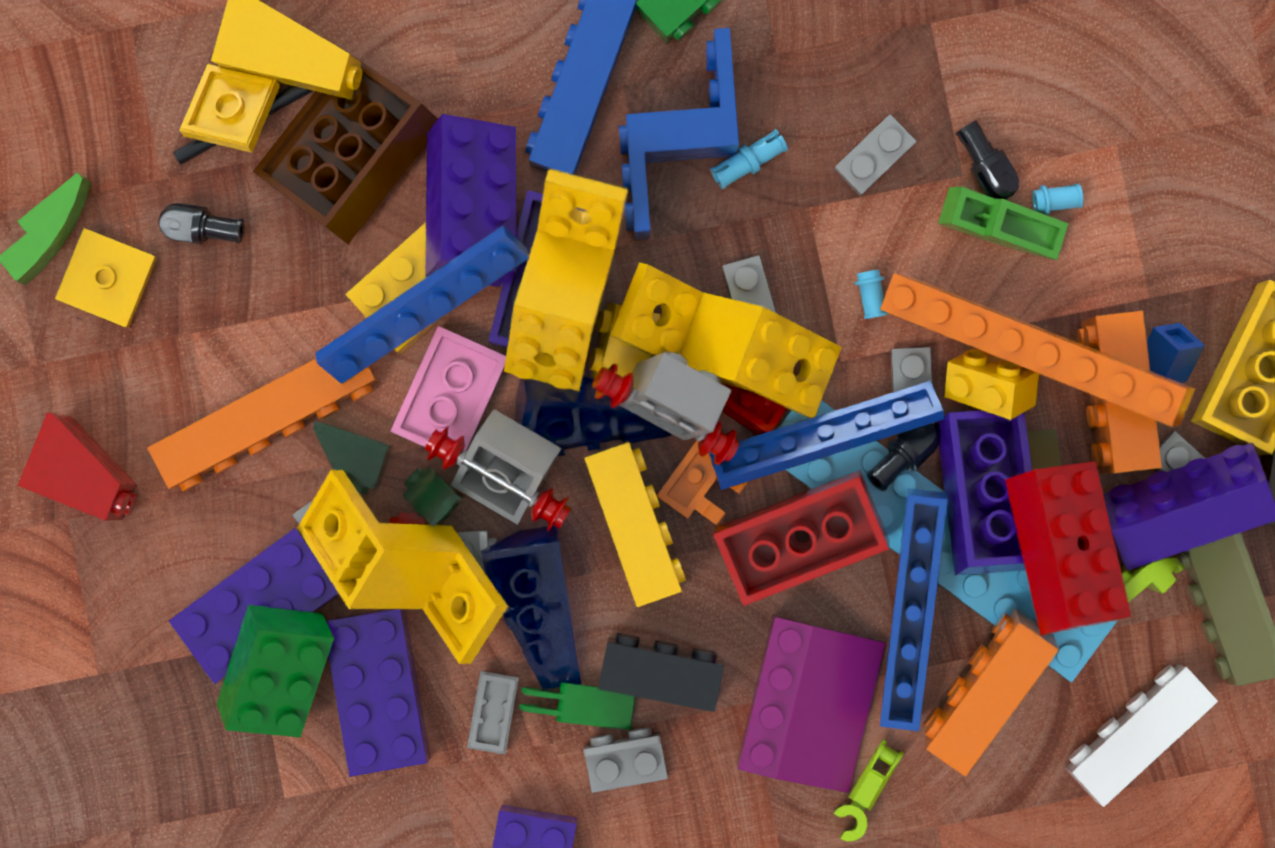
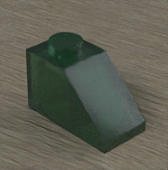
M315 421L313 430L333 470H344L359 493L367 494L368 488L378 490L393 446Z
M428 466L424 471L418 467L404 482L408 489L402 495L433 527L441 525L466 498L431 466Z

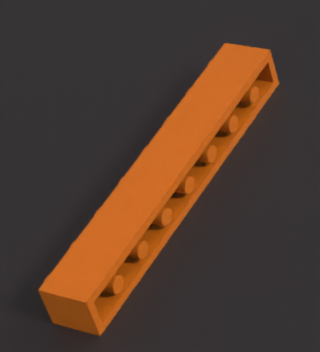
M893 274L880 308L882 311L1171 427L1181 425L1195 391V388L908 275Z

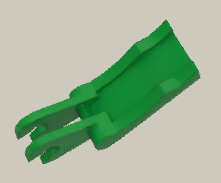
M561 682L560 692L530 687L521 688V693L525 695L559 699L557 709L533 704H519V709H522V711L556 716L557 722L631 730L635 696L599 690L597 686Z

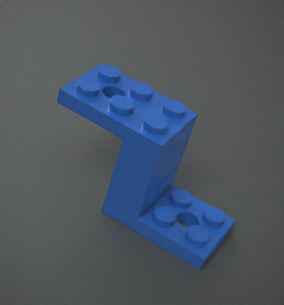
M730 28L714 29L712 41H706L707 72L714 71V79L709 80L708 86L709 108L626 114V125L619 126L621 155L628 154L629 164H622L623 188L628 189L627 193L631 192L632 203H625L626 231H634L635 240L650 239L645 163L732 157L737 154L739 140Z

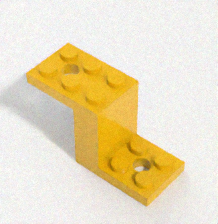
M549 169L545 180L537 233L514 303L504 372L514 374L521 379H534L549 383L560 389L580 390L592 332L614 258L628 189ZM577 208L584 209L588 212L578 210Z
M639 263L610 335L652 356L663 352L679 354L688 361L687 365L698 372H710L721 379V383L752 391L808 418L816 416L842 349L841 346L763 306L703 293L644 263ZM660 304L662 309L661 317L655 323L653 311ZM800 360L801 369L797 377H795L793 374L794 366Z
M330 470L297 527L349 609H423L459 664H471L508 607L452 526L378 523L344 470Z

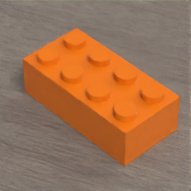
M1143 311L1100 315L1081 322L1082 329L1077 330L1078 343L1150 371ZM1090 394L1091 405L1086 407V418L1088 427L1090 429L1094 428L1096 444H1091L1092 462L1095 461L1096 466L1099 467V473L1108 474L1162 468L1156 420Z
M1017 608L1010 615L1002 614L991 631L995 636L986 647L981 644L969 660V664L972 665L969 672L964 678L960 675L955 678L946 692V695L949 696L947 702L941 709L936 706L923 724L927 727L924 732L926 750L965 777L1059 651L1054 634L1040 635L1038 623Z

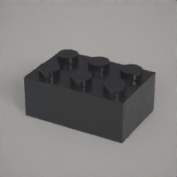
M617 633L616 639L608 638L599 681V690L715 712L724 668L722 660L716 659V652L701 648H693L692 654L678 652V644L655 640L654 647L639 644L640 637L624 633Z

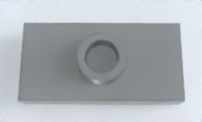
M480 671L467 748L506 754L519 677Z

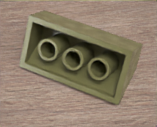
M1241 533L1175 554V557L1184 565V570H1187L1191 584L1187 585L1190 599L1195 607L1200 606L1205 619L1201 622L1204 637L1209 644H1214L1218 657L1214 658V664L1222 680L1226 679L1228 684L1234 686L1274 679L1275 625Z

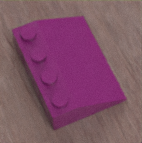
M773 615L736 763L738 770L778 780L849 793L885 642Z

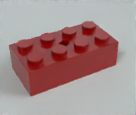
M1096 462L1035 469L1005 479L1040 635L1095 626L1132 617Z
M861 470L717 526L713 533L743 606L886 551L890 545L889 537ZM798 530L806 531L810 534V538L807 541H800L796 538L795 532Z

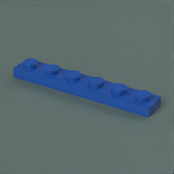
M504 225L320 349L315 353L317 364L343 384L529 259L527 248Z
M931 381L741 440L735 455L728 462L724 460L721 464L716 465L714 464V454L709 452V456L720 489L723 490L943 420L944 411Z

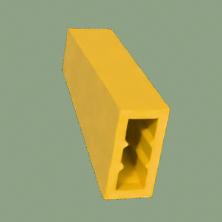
M259 0L227 1L211 59L213 63L220 67L276 79L279 83L352 99L354 90L359 88L362 80V68L359 60Z

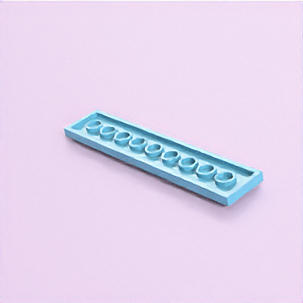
M821 400L815 417L835 410ZM791 410L778 429L811 418L804 417ZM877 441L786 469L788 473L810 489L861 470L889 537V548L899 555L907 489L944 492L919 472L906 469L885 491L877 489L867 478V472L872 470L889 453L888 449ZM946 509L937 583L993 625H995L1002 614L1010 615L1015 608L1037 622L1026 570L955 575ZM1117 621L1052 633L1054 634L1059 651L1048 666L1069 682H1073Z

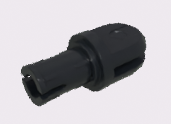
M977 120L957 131L955 134L973 160L971 164L973 168L969 170L984 193L994 199L1007 200L1009 197H1012L1019 188V178L1004 150L999 151L998 148H993Z
M183 203L171 204L160 213L158 219L160 231L164 236L178 242L202 245L204 241L211 238L240 244L244 236V219L213 216L208 211V208L204 206Z
M931 423L897 434L888 443L889 453L872 470L867 472L869 481L880 491H885L905 469L916 471L935 452L939 445V432L934 424Z

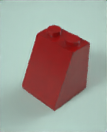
M47 412L17 486L105 521L123 520L124 515L129 516L137 502L138 494L134 493L137 484L73 417Z

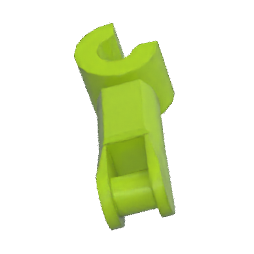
M884 739L876 748L848 797L852 799L851 804H843L833 811V814L840 818L851 815L856 820V824L852 829L842 831L839 836L841 840L847 842L856 841L865 834L867 818L864 811L866 808L870 811L872 810L904 754V751L901 749L899 752H896L886 746L887 741ZM877 759L890 765L885 775L872 769Z

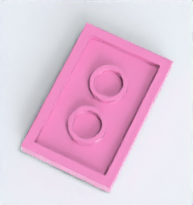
M438 326L391 428V432L425 447L436 429L442 432L447 426L449 427L448 436L455 440L461 435L464 436V450L468 451L504 371L506 356Z

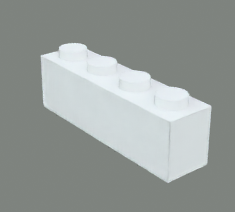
M1177 664L1175 667L1172 665L1165 667L1154 678L1156 684L1146 694L1141 691L1133 696L1125 705L1128 710L1119 719L1116 720L1113 717L1106 721L1098 729L1099 737L1089 746L1086 743L1081 745L1069 756L1068 759L1071 763L1065 769L1094 801L1102 807H1105L1218 702L1186 666Z

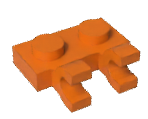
M696 440L657 494V497L687 519L696 510L718 526L726 515V512L705 498V495L716 482L717 477L709 453L701 457L698 450V441ZM749 482L729 488L740 495Z

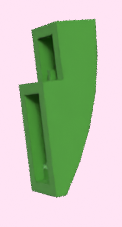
M77 172L17 221L27 234L0 255V263L16 282L27 285L48 265L61 249L74 229L85 205L91 182L87 177Z
M949 187L938 224L956 231L1051 260L1058 259L1069 224L1008 200L994 199L965 187Z

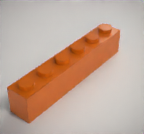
M316 359L147 447L167 488L177 489L180 487L181 491L185 492L203 483L201 476L214 469L216 474H219L237 465L238 463L235 458L248 451L253 456L272 446L269 440L283 433L284 437L287 438L306 428L303 422L317 415L319 420L336 413L340 410L338 403L351 397L353 402L370 395L374 392L372 385L378 383L379 380L370 365L341 384L319 366Z

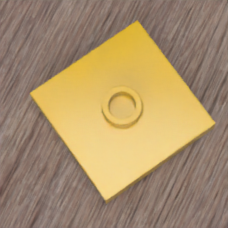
M207 64L179 131L184 137L253 153L280 85L276 79Z
M83 228L55 299L129 328L158 257Z

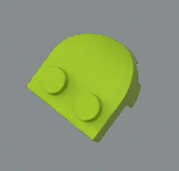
M1169 556L1128 571L1125 565L1122 566L1120 569L1128 603L1145 588L1163 594L1176 581L1172 572L1174 571L1175 574L1184 570V565L1178 558Z

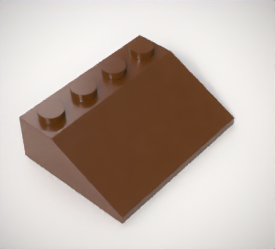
M360 61L362 80L359 88L354 90L352 99L315 91L253 170L257 176L346 244L351 242L427 144V133L438 120L421 102L362 61Z

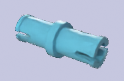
M774 129L770 134L750 146L744 144L739 147L737 154L710 168V172L715 182L719 183V187L723 190L726 186L749 172L751 174L759 172L761 165L782 152L788 151L787 144L778 130Z

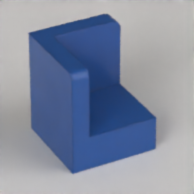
M1181 323L1154 327L1147 340L1150 371L1179 383H1184L1191 375L1205 345Z

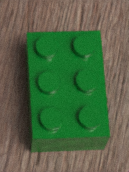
M248 605L216 704L226 731L301 738L334 640L322 613Z

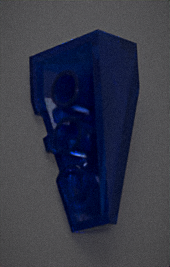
M583 376L580 390L576 391L556 388L552 384L534 379L520 378L516 395L515 422L560 447L561 450L558 456L565 455L564 450L583 446H587L588 451L600 449V443L621 440L624 443H635L672 436L671 433L620 405L612 408L610 406L611 397L607 395L596 399V389L592 387L594 379Z
M552 526L550 531H547V527L521 530L481 550L484 573L508 606L503 614L504 621L516 637L522 648L523 655L543 690L558 688L561 686V682L581 684L558 527Z

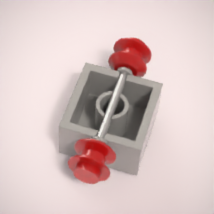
M663 352L636 364L633 373L628 372L623 377L617 374L618 366L615 363L609 368L602 367L592 385L596 389V399L607 395L611 397L610 406L612 408L620 405L682 440L695 437V440L698 441L699 455L704 457L709 452L714 454V464L716 465L721 464L724 460L730 461L735 455L739 446V441L736 440L737 432L734 429L726 434L721 432L722 423L718 421L731 390L720 384L721 379L718 376L707 371L698 372L687 365L688 361L684 357L673 352Z
M493 409L475 435L468 451L464 450L465 441L463 435L455 440L448 436L449 427L446 426L442 432L437 429L433 432L424 448L430 452L427 460L430 461L434 457L442 459L443 470L454 466L456 462L460 465L451 484L452 487L517 525L529 506L532 507L534 504L531 510L532 522L542 518L548 522L547 531H550L553 525L559 529L561 528L572 509L565 505L569 497L558 501L553 498L554 489L550 488L543 491L538 498V491L561 450L560 447Z

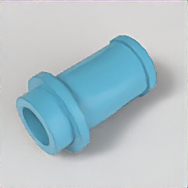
M1079 183L1054 188L1040 185L1038 190H1033L1032 192L1034 211L1042 212L1045 215H1049L1050 211L1071 208L1079 209L1083 207V191Z
M879 269L857 273L858 281L854 282L855 286L859 285L864 319L888 315L887 312L880 310L884 300L881 281L885 280V277L880 276Z

